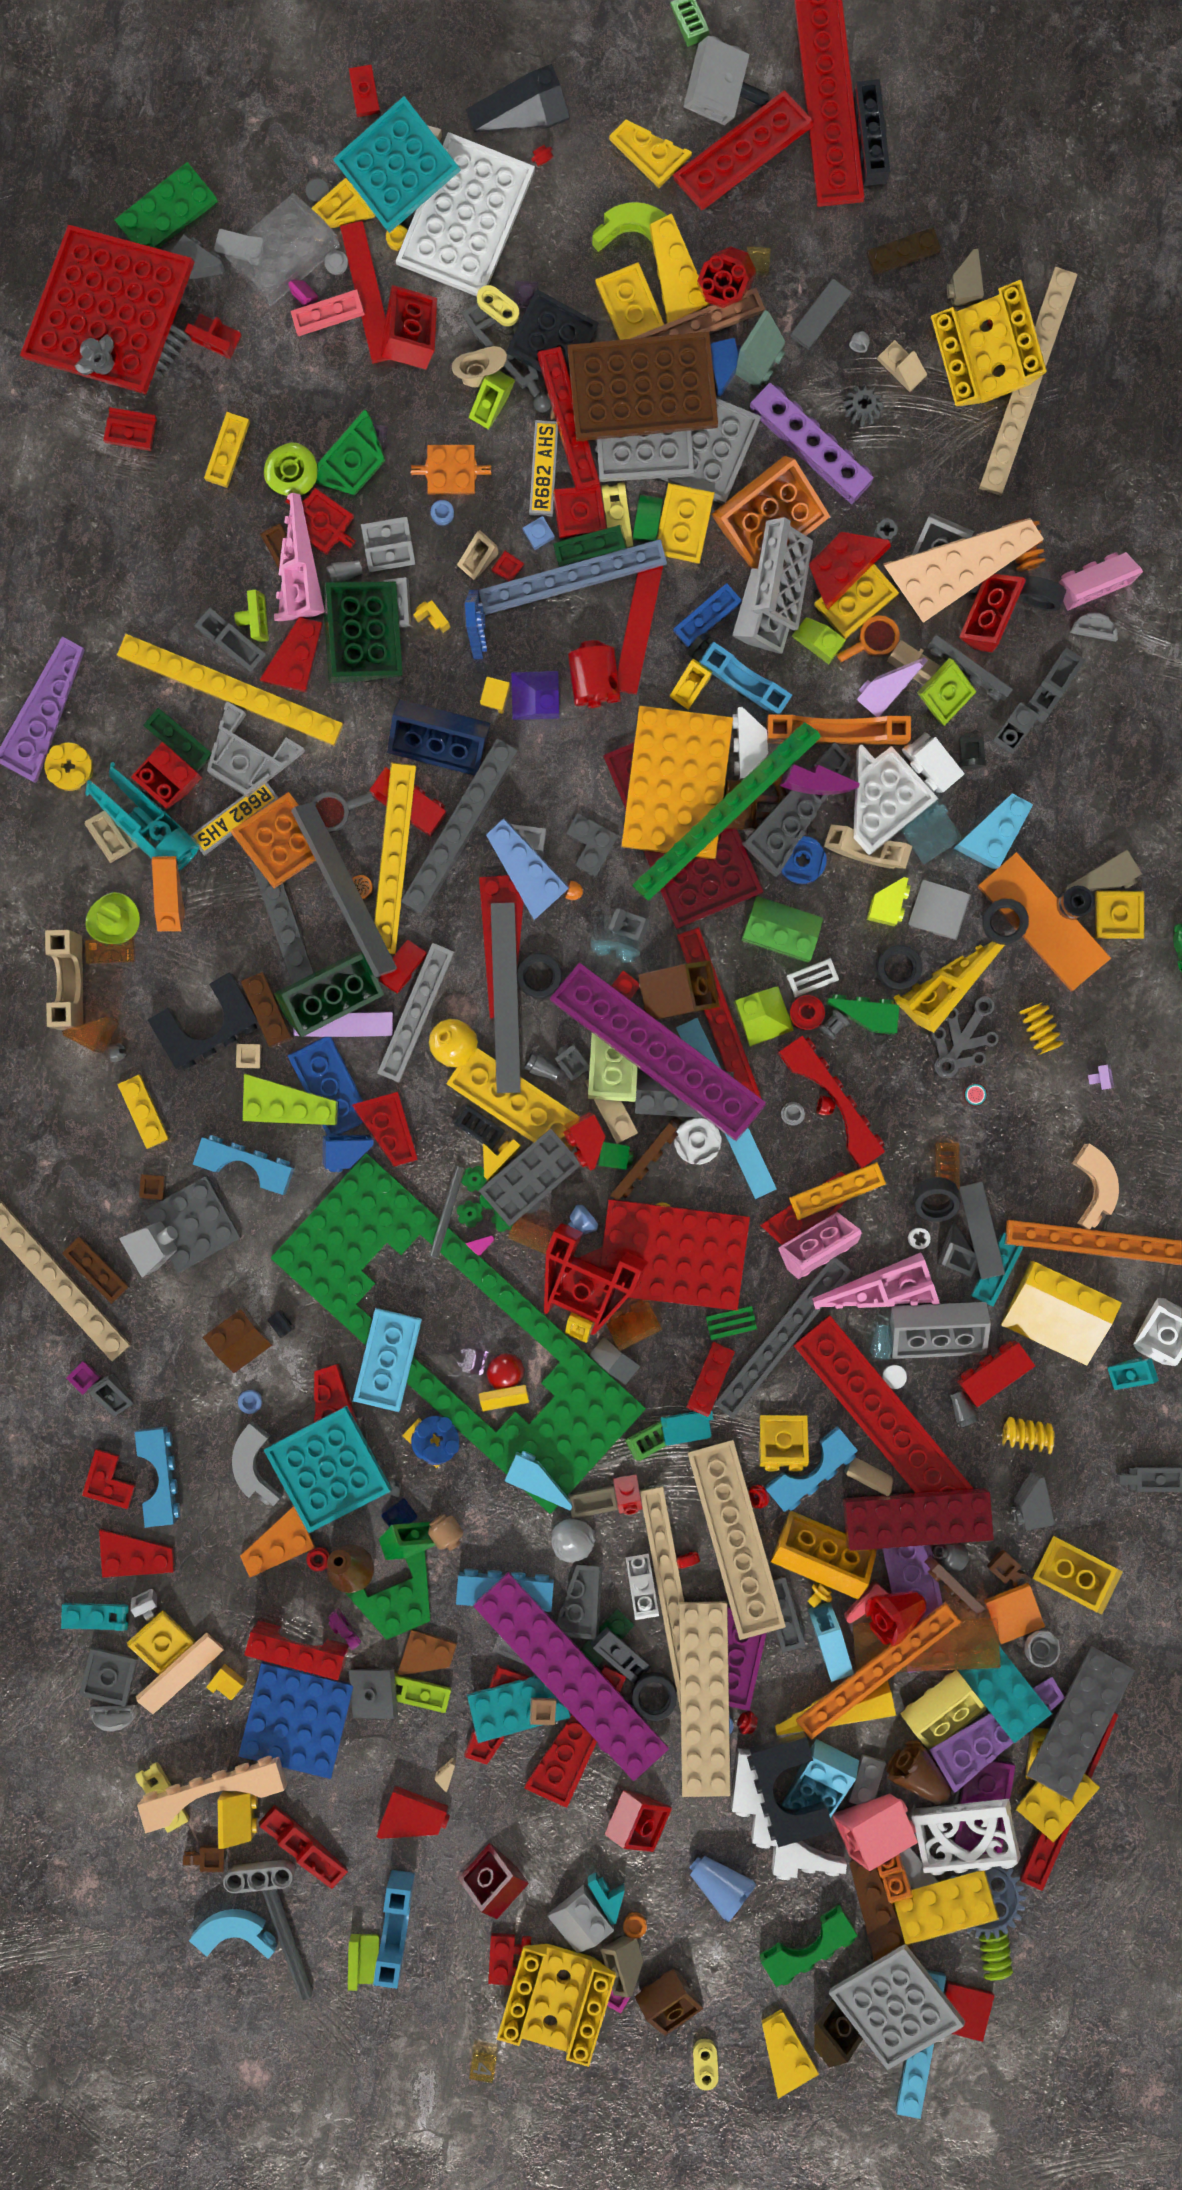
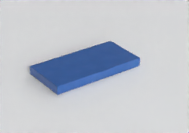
M323 1037L287 1055L305 1092L338 1101L337 1125H322L327 1136L341 1135L363 1124V1121L352 1107V1104L363 1102V1099L332 1037Z

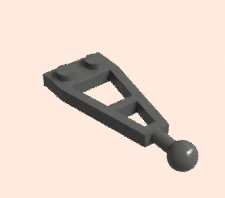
M487 297L484 301L486 303H491L493 299L491 297ZM478 303L463 311V318L480 343L485 348L495 346L482 331L497 321L478 306ZM505 312L503 314L504 317H511L512 315L510 312ZM519 321L512 325L514 332H516L519 326ZM507 354V360L503 368L522 389L526 386L534 397V408L538 412H547L551 408V401L547 394L541 392L535 382L538 380L536 369L527 365L529 374L522 377L509 362L514 357Z

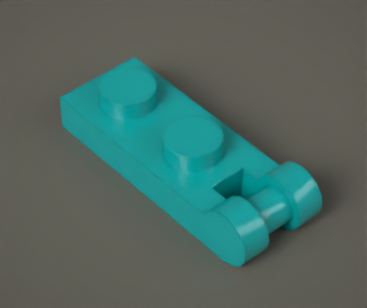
M63 1603L61 1629L128 1630L126 1614L129 1613V1605ZM111 1613L117 1614V1621H111Z

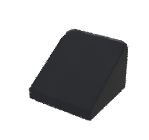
M282 1310L277 1311L268 1319V1323L280 1338H283L295 1329Z

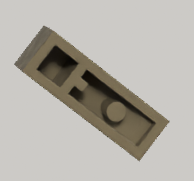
M1126 850L1062 890L1064 892L1077 885L1084 886L1090 891L1118 889L1121 886L1127 889L1138 882L1136 877L1142 873L1129 851Z

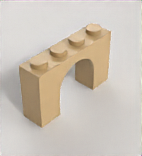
M45 930L46 955L53 958L57 973L55 1002L46 1003L47 1027L58 1030H84L82 935L71 930Z

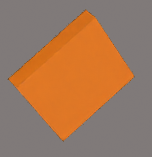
M1029 1583L984 1600L1001 1644L1045 1627Z

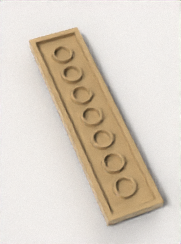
M730 1440L687 1452L739 1640L785 1628V1622L734 1441Z
M727 1601L679 1602L682 1797L730 1796Z

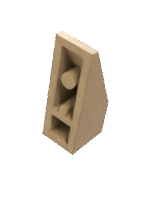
M589 1079L584 1081L587 1087L589 1086ZM594 1099L616 1144L638 1133L622 1101Z

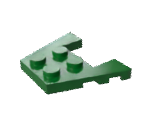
M425 1550L405 1559L413 1577L371 1595L367 1594L365 1588L361 1591L346 1593L386 1640L431 1621Z

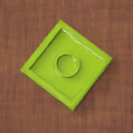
M949 658L920 688L917 694L938 722L945 726L976 693V690L955 661Z

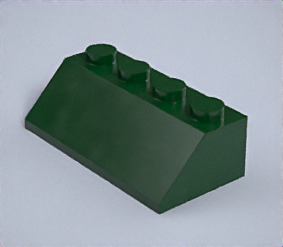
M355 952L275 992L274 995L287 1020L298 1035L304 1037L384 996V993L363 953Z

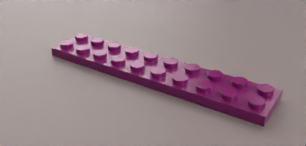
M581 963L574 968L550 997L552 1003L736 1142L766 1106L765 1101Z
M509 1572L473 1604V1607L633 1781L669 1750L668 1745Z

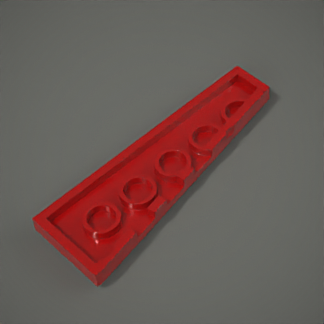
M509 875L479 877L490 1019L494 1018L491 903H515L516 959L518 970L524 901Z

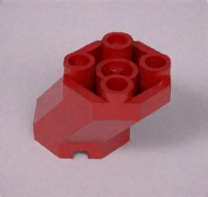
M730 246L712 254L709 260L704 262L697 284L705 302L725 308L743 299L746 292L751 288L756 275V269L748 252Z

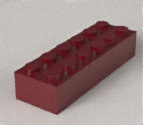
M986 1488L843 1498L846 1546L849 1551L994 1540L990 1492Z

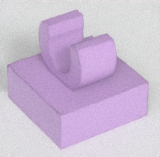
M1111 1064L1098 1066V1074L1088 1075L1089 1084L1101 1083L1102 1090L1114 1088Z

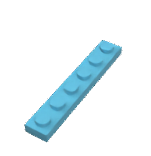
M926 1970L943 1992L946 1980L945 1973ZM934 2044L905 2060L896 2107L897 2115L921 2119Z

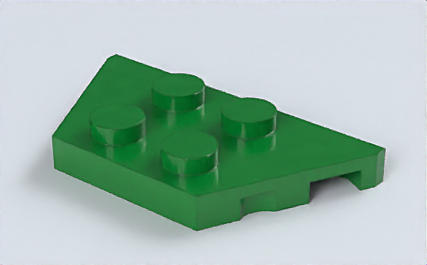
M364 409L317 463L318 474L315 483L356 495L386 461L372 419L367 410Z

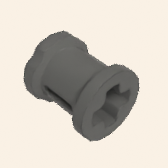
M883 519L877 524L874 537L887 539L892 543L897 534V524L892 519ZM884 528L887 529L888 536L884 535L885 533L882 531Z
M835 1009L832 1011L833 1015L824 1024L818 1026L831 1040L836 1038L835 1035L844 1026L850 1024Z

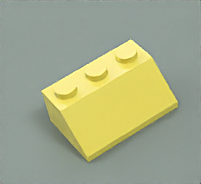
M956 1669L953 1673L947 1674L935 1687L928 1689L917 1701L907 1705L900 1714L914 1734L929 1750L958 1733L985 1712L987 1708Z

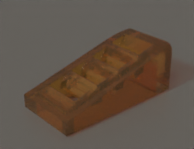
M935 1143L934 1177H943L953 1181L957 1185L958 1190L960 1189L959 1143ZM941 1151L954 1152V1156L941 1155ZM941 1161H952L954 1164L941 1165ZM941 1171H953V1175H942Z

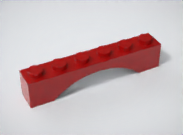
M802 1035L779 1051L778 1055L792 1073L803 1075L815 1081L834 1099L845 1124L846 1150L857 1166L863 1168L885 1152L882 1148L885 1144L878 1134L873 1135L869 1130L871 1124L864 1115L860 1116L855 1110L857 1104L850 1095L846 1097L841 1089L844 1086L837 1076L832 1077L828 1072L830 1066L823 1057L818 1058L814 1050L816 1047L809 1037L805 1039Z

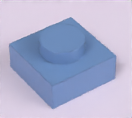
M543 516L523 527V531L534 550L555 539Z

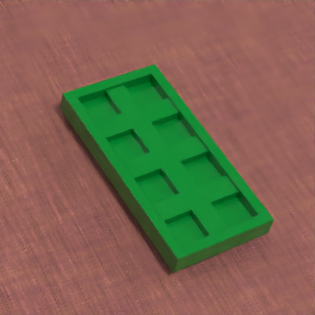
M187 162L114 220L131 242L159 249L215 205L218 200Z

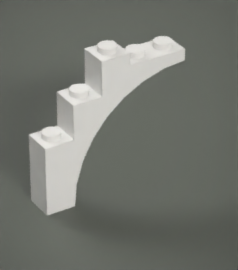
M737 1748L731 1809L732 1812H736V1815L742 1817H749L750 1814H753L751 1831L753 1844L760 1848L774 1846L771 1865L773 1875H776L778 1879L790 1880L791 1877L797 1878L798 1868L806 1873L824 1871L825 1874L830 1876H839V1873L846 1874L847 1864L844 1857L824 1853L803 1841L779 1848L776 1840L771 1841L767 1826H771L770 1818H764L760 1804L765 1802L763 1794H757L754 1780L758 1779L756 1770H750L747 1756L751 1755L750 1750Z

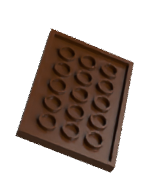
M709 331L567 345L576 442L718 428Z

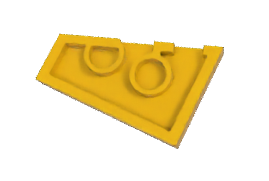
M625 120L609 136V140L658 188L692 156L691 151L685 148L683 150L673 145V142L667 139L663 140L651 134V131L628 120Z
M782 2009L762 2020L777 2097L779 2099L819 2075V2072Z

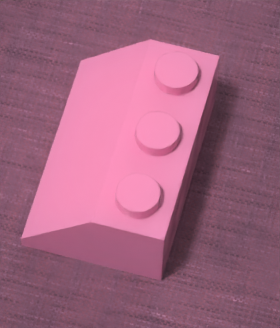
M1115 552L1105 557L1104 562L1097 564L1094 561L1083 566V570L1075 573L1074 570L1061 576L1062 579L1059 581V584L1066 589L1063 602L1067 611L1132 584L1143 573L1141 567L1127 552L1118 555V552Z
M836 1212L778 1247L787 1270L799 1279L808 1275L817 1267L828 1263L840 1253L849 1250L850 1247L858 1243L862 1232L849 1220Z

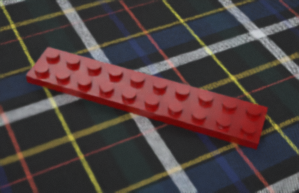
M794 0L806 113L813 120L814 125L808 131L817 207L864 202L842 0Z
M830 1315L793 1344L915 1493L974 1489Z

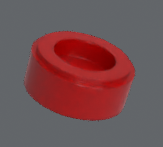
M689 1552L676 1558L679 1569L693 1566L701 1561L698 1552Z

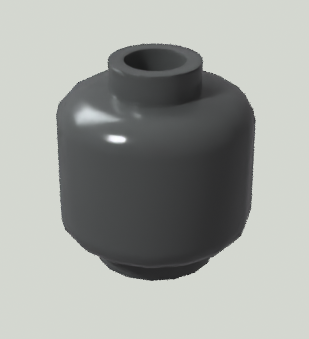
M962 1543L938 1544L934 1548L933 1558L946 1571L957 1573L962 1571L967 1565L969 1554L967 1548Z

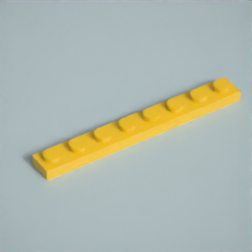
M391 762L374 918V923L390 954L396 953L416 771L415 765Z

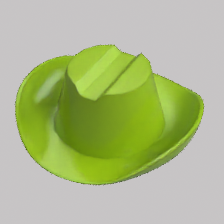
M294 442L286 443L273 450L264 466V478L268 486L275 492L285 496L291 493L300 495L307 493L315 484L318 474L317 463L311 451L304 445Z
M109 893L101 897L91 906L86 917V929L89 935L105 944H120L130 940L137 932L140 923L139 912L135 903L128 896L121 893Z

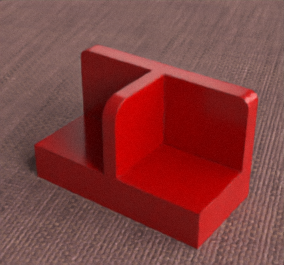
M203 314L198 315L194 326L188 323L184 331L191 338L192 342L228 359H231L242 336L239 331L222 324L220 318L215 317L213 320Z

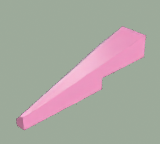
M291 493L287 496V499L290 500L289 516H285L288 531L287 538H283L279 567L282 584L281 591H278L276 594V598L280 601L278 613H274L275 621L298 620L299 617L309 619L325 612L301 496L296 493Z
M918 1253L812 1298L815 1309H820V1307H835L838 1309L843 1308V1306L864 1308L895 1306V1304H910L911 1306L918 1305V1303L940 1304L922 1253Z

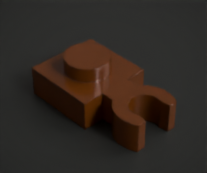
M1001 1549L987 1565L988 1569L1005 1584L1010 1580L1014 1588L1019 1586L1017 1582L1020 1578H1024L1028 1582L1030 1581L1029 1576L1024 1571L1019 1570L1022 1566L1004 1549Z

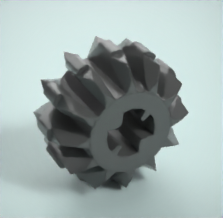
M866 384L863 385L862 390L855 386L853 393L848 392L846 394L847 401H844L843 407L848 409L845 412L846 417L853 416L852 424L859 420V424L862 427L866 420L868 424L872 425L874 418H880V410L883 409L884 404L879 402L882 399L881 394L874 395L875 387L868 391ZM860 403H866V409L861 408L862 404L860 405Z

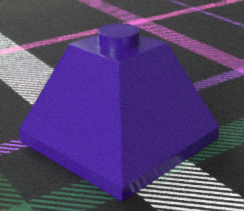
M558 671L511 672L513 720L559 719Z

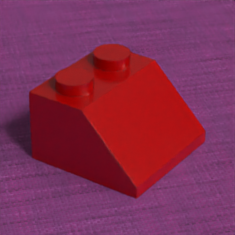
M623 1790L604 1835L623 1849L654 1852L672 1807L641 1793Z

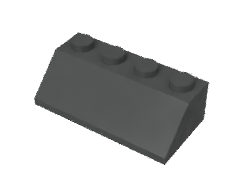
M639 1069L635 1114L704 1118ZM725 1071L727 1074L734 1078V1072Z

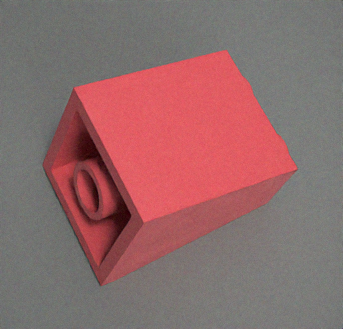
M891 1794L838 1811L832 1815L849 1857L869 1871L918 1843L915 1837V1826L908 1820L906 1815L908 1810L902 1799H898Z

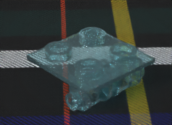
M938 800L901 829V832L923 865L963 839L946 814L948 812L944 804L940 805Z

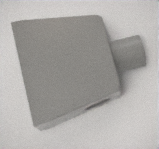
M157 1222L119 1239L141 1277H144L158 1270L177 1251L173 1240L177 1238L178 1233L174 1227L168 1226L165 1228L162 1222Z

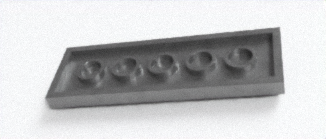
M1090 1646L1027 1776L1063 1797L1072 1800L1135 1670Z

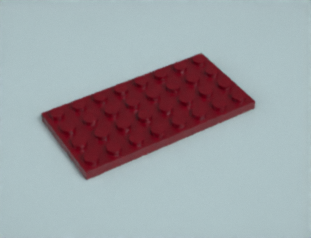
M635 742L603 755L625 810L627 807ZM725 828L718 835L716 858L694 857L660 890V893L677 930L763 893V890L745 847L742 845L737 829ZM643 850L650 868L658 859L666 854Z

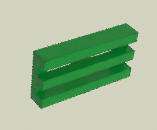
M752 1306L739 1308L737 1311L730 1310L705 1316L711 1340L757 1329ZM745 1312L749 1314L747 1317L712 1325L711 1321ZM749 1321L751 1323L749 1326L714 1334L715 1329Z

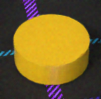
M398 225L390 233L387 231L386 241L388 246L395 251H400L408 230L404 226Z

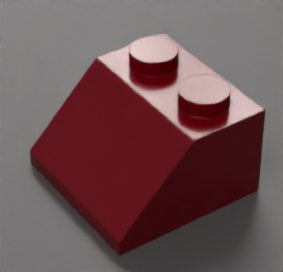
M491 1843L485 1847L458 1878L481 1913L495 1919L502 1915L529 1884L518 1867Z

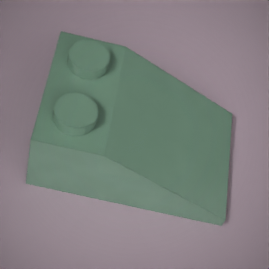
M766 310L739 351L735 375L758 389L763 383L767 384L774 373L771 370L774 364H780L786 354L784 351L785 340L772 316Z

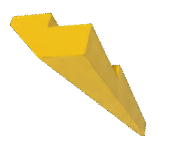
M992 941L984 947L982 945L975 948L976 952L966 958L962 955L932 973L931 979L921 985L918 983L914 984L912 990L902 996L896 995L894 997L895 1002L900 1005L903 1011L917 1025L934 1033L1005 945Z
M888 1680L828 1727L896 1716ZM821 1699L812 1703L811 1706L803 1711L793 1714L786 1721L776 1724L777 1736L802 1732L803 1729L796 1722V1719Z

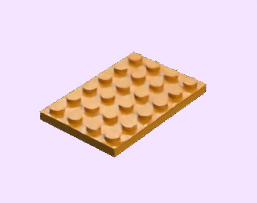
M639 706L621 847L667 853L675 843L682 839L693 826L723 800L733 717ZM718 836L695 857L715 859Z

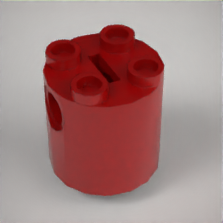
M588 640L582 642L577 650L568 653L575 706L587 705L588 708L601 707V702L617 703L621 701L614 647L598 640Z

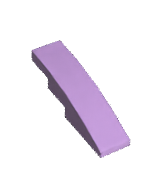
M352 1011L306 1036H392V1012ZM293 1028V1035L299 1036L296 1030Z

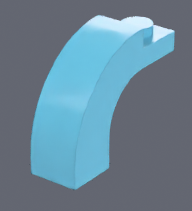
M241 1909L224 1910L213 1914L197 1927L189 1939V1942L206 1957L221 1941L233 1937L248 1941L267 1959L272 1956L278 1945L275 1942V1937L270 1932L262 1930L266 1922L265 1919L255 1913Z

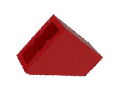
M395 1786L376 1837L386 1839L438 1835L440 1829H445L449 1821L450 1815L446 1814L448 1805Z

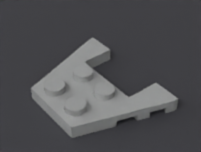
M227 701L207 772L246 797H249L300 757L305 750L286 737L274 756L271 757L238 737L234 732L246 716V713Z

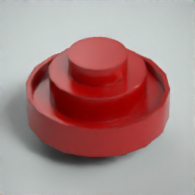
M803 995L797 998L790 1008L792 1023L803 1030H812L818 1027L825 1016L822 1002L811 995Z

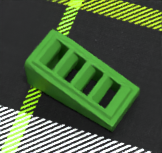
M674 0L670 2L687 47L699 43L709 36V28L695 0ZM690 3L689 7L679 10V6ZM693 11V14L685 17L682 16V14ZM696 18V21H695V22L686 24L687 21H690V20ZM699 26V29L690 32L689 29Z
M661 1421L625 1439L636 1461H641L667 1446L665 1445L661 1429ZM654 1431L657 1432L661 1442H657L653 1434ZM645 1436H648L652 1444L651 1447L648 1446L644 1438ZM638 1440H639V1442H640V1444H641V1446H642V1448H643V1450H644V1451H642V1452L640 1451V1449H639V1447H638V1445H637V1443H636V1441H638Z

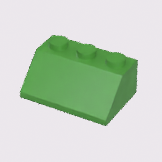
M756 896L741 941L808 963L811 961L823 918Z

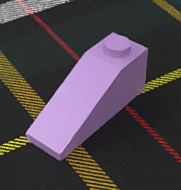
M924 657L882 674L872 682L867 680L859 689L862 694L857 700L876 717H880L928 660Z

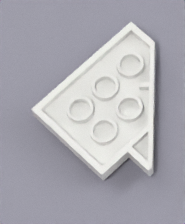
M862 744L857 748L855 781L860 783L859 788L855 789L853 838L870 855L934 804L938 798L892 746L876 759Z

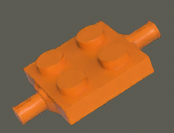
M427 445L425 465H411V475L426 476L428 494H475L477 475H491V465H477L474 445Z

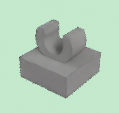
M153 1588L131 1598L130 1610L134 1617L143 1614L146 1621L155 1617L157 1594Z

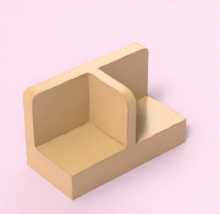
M900 640L887 662L899 668L925 657L928 661L913 678L922 685L940 667V665L922 654L923 649L917 651L902 640Z

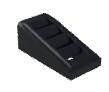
M465 1103L451 1122L491 1150H493L505 1132L504 1129ZM468 1112H470V1113H471L470 1117L468 1118V1120L466 1121V1123L463 1125V1124L461 1123L462 1120L464 1119V1117L466 1116V1114H467ZM476 1117L479 1118L473 1130H470L469 1127ZM486 1123V1128L479 1136L477 1133L479 1132L483 1124ZM491 1129H495L496 1131L491 1136L489 1141H486L485 1138L487 1137Z

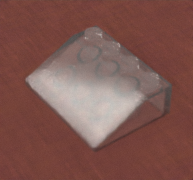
M292 193L245 235L248 237L229 254H224V256L266 304L271 307L290 290L288 286L290 281L302 280L325 260L329 252L338 249L340 244L337 235L327 223L296 194Z

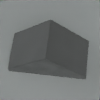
M604 1336L589 1354L603 1369L625 1385L640 1368V1365Z
M115 1373L106 1376L87 1389L88 1393L113 1417L134 1404Z

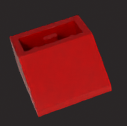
M163 742L131 776L134 781L166 809L185 797L202 779L193 768Z
M588 1112L565 1124L566 1131L563 1134L569 1145L575 1146L577 1152L574 1153V1156L579 1164L591 1171L596 1167L605 1134L596 1116Z

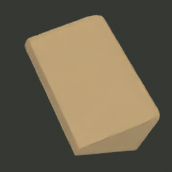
M856 1457L847 1464L844 1470L847 1476L886 1496L890 1495L893 1484V1477Z

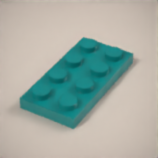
M991 1635L953 1664L1013 1743H1016L1052 1714Z
M537 1675L466 1694L478 1743L542 1726L530 1724L531 1698L555 1699V1722L570 1718L569 1710Z

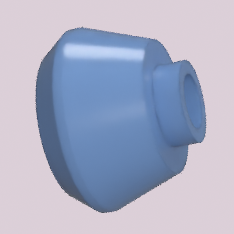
M576 1205L569 1216L572 1220L568 1223L570 1227L583 1232V1235L595 1232L598 1229L597 1221L583 1205Z

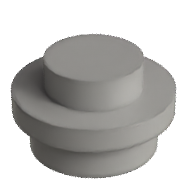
M338 250L331 251L325 257L324 263L329 273L339 275L346 271L348 259L343 252Z
M789 1102L781 1110V1118L788 1125L800 1124L805 1116L804 1108L797 1102Z

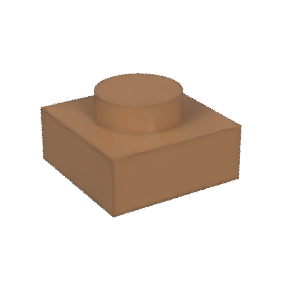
M531 1698L530 1724L555 1725L556 1700L553 1698Z

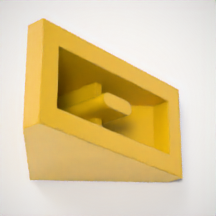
M571 1312L565 1334L587 1343L594 1322Z

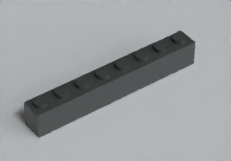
M496 739L401 901L404 906L421 916L425 915L518 757V750Z

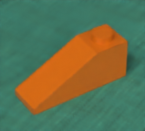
M152 857L154 911L157 931H181L185 911L177 857Z

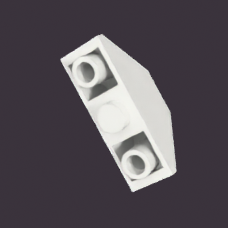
M738 707L736 714L732 715L733 729H737V738H733V751L738 752V761H734V775H739V781H743L767 757L768 743L767 730L743 707Z
M649 1554L625 1557L635 1620L659 1616Z

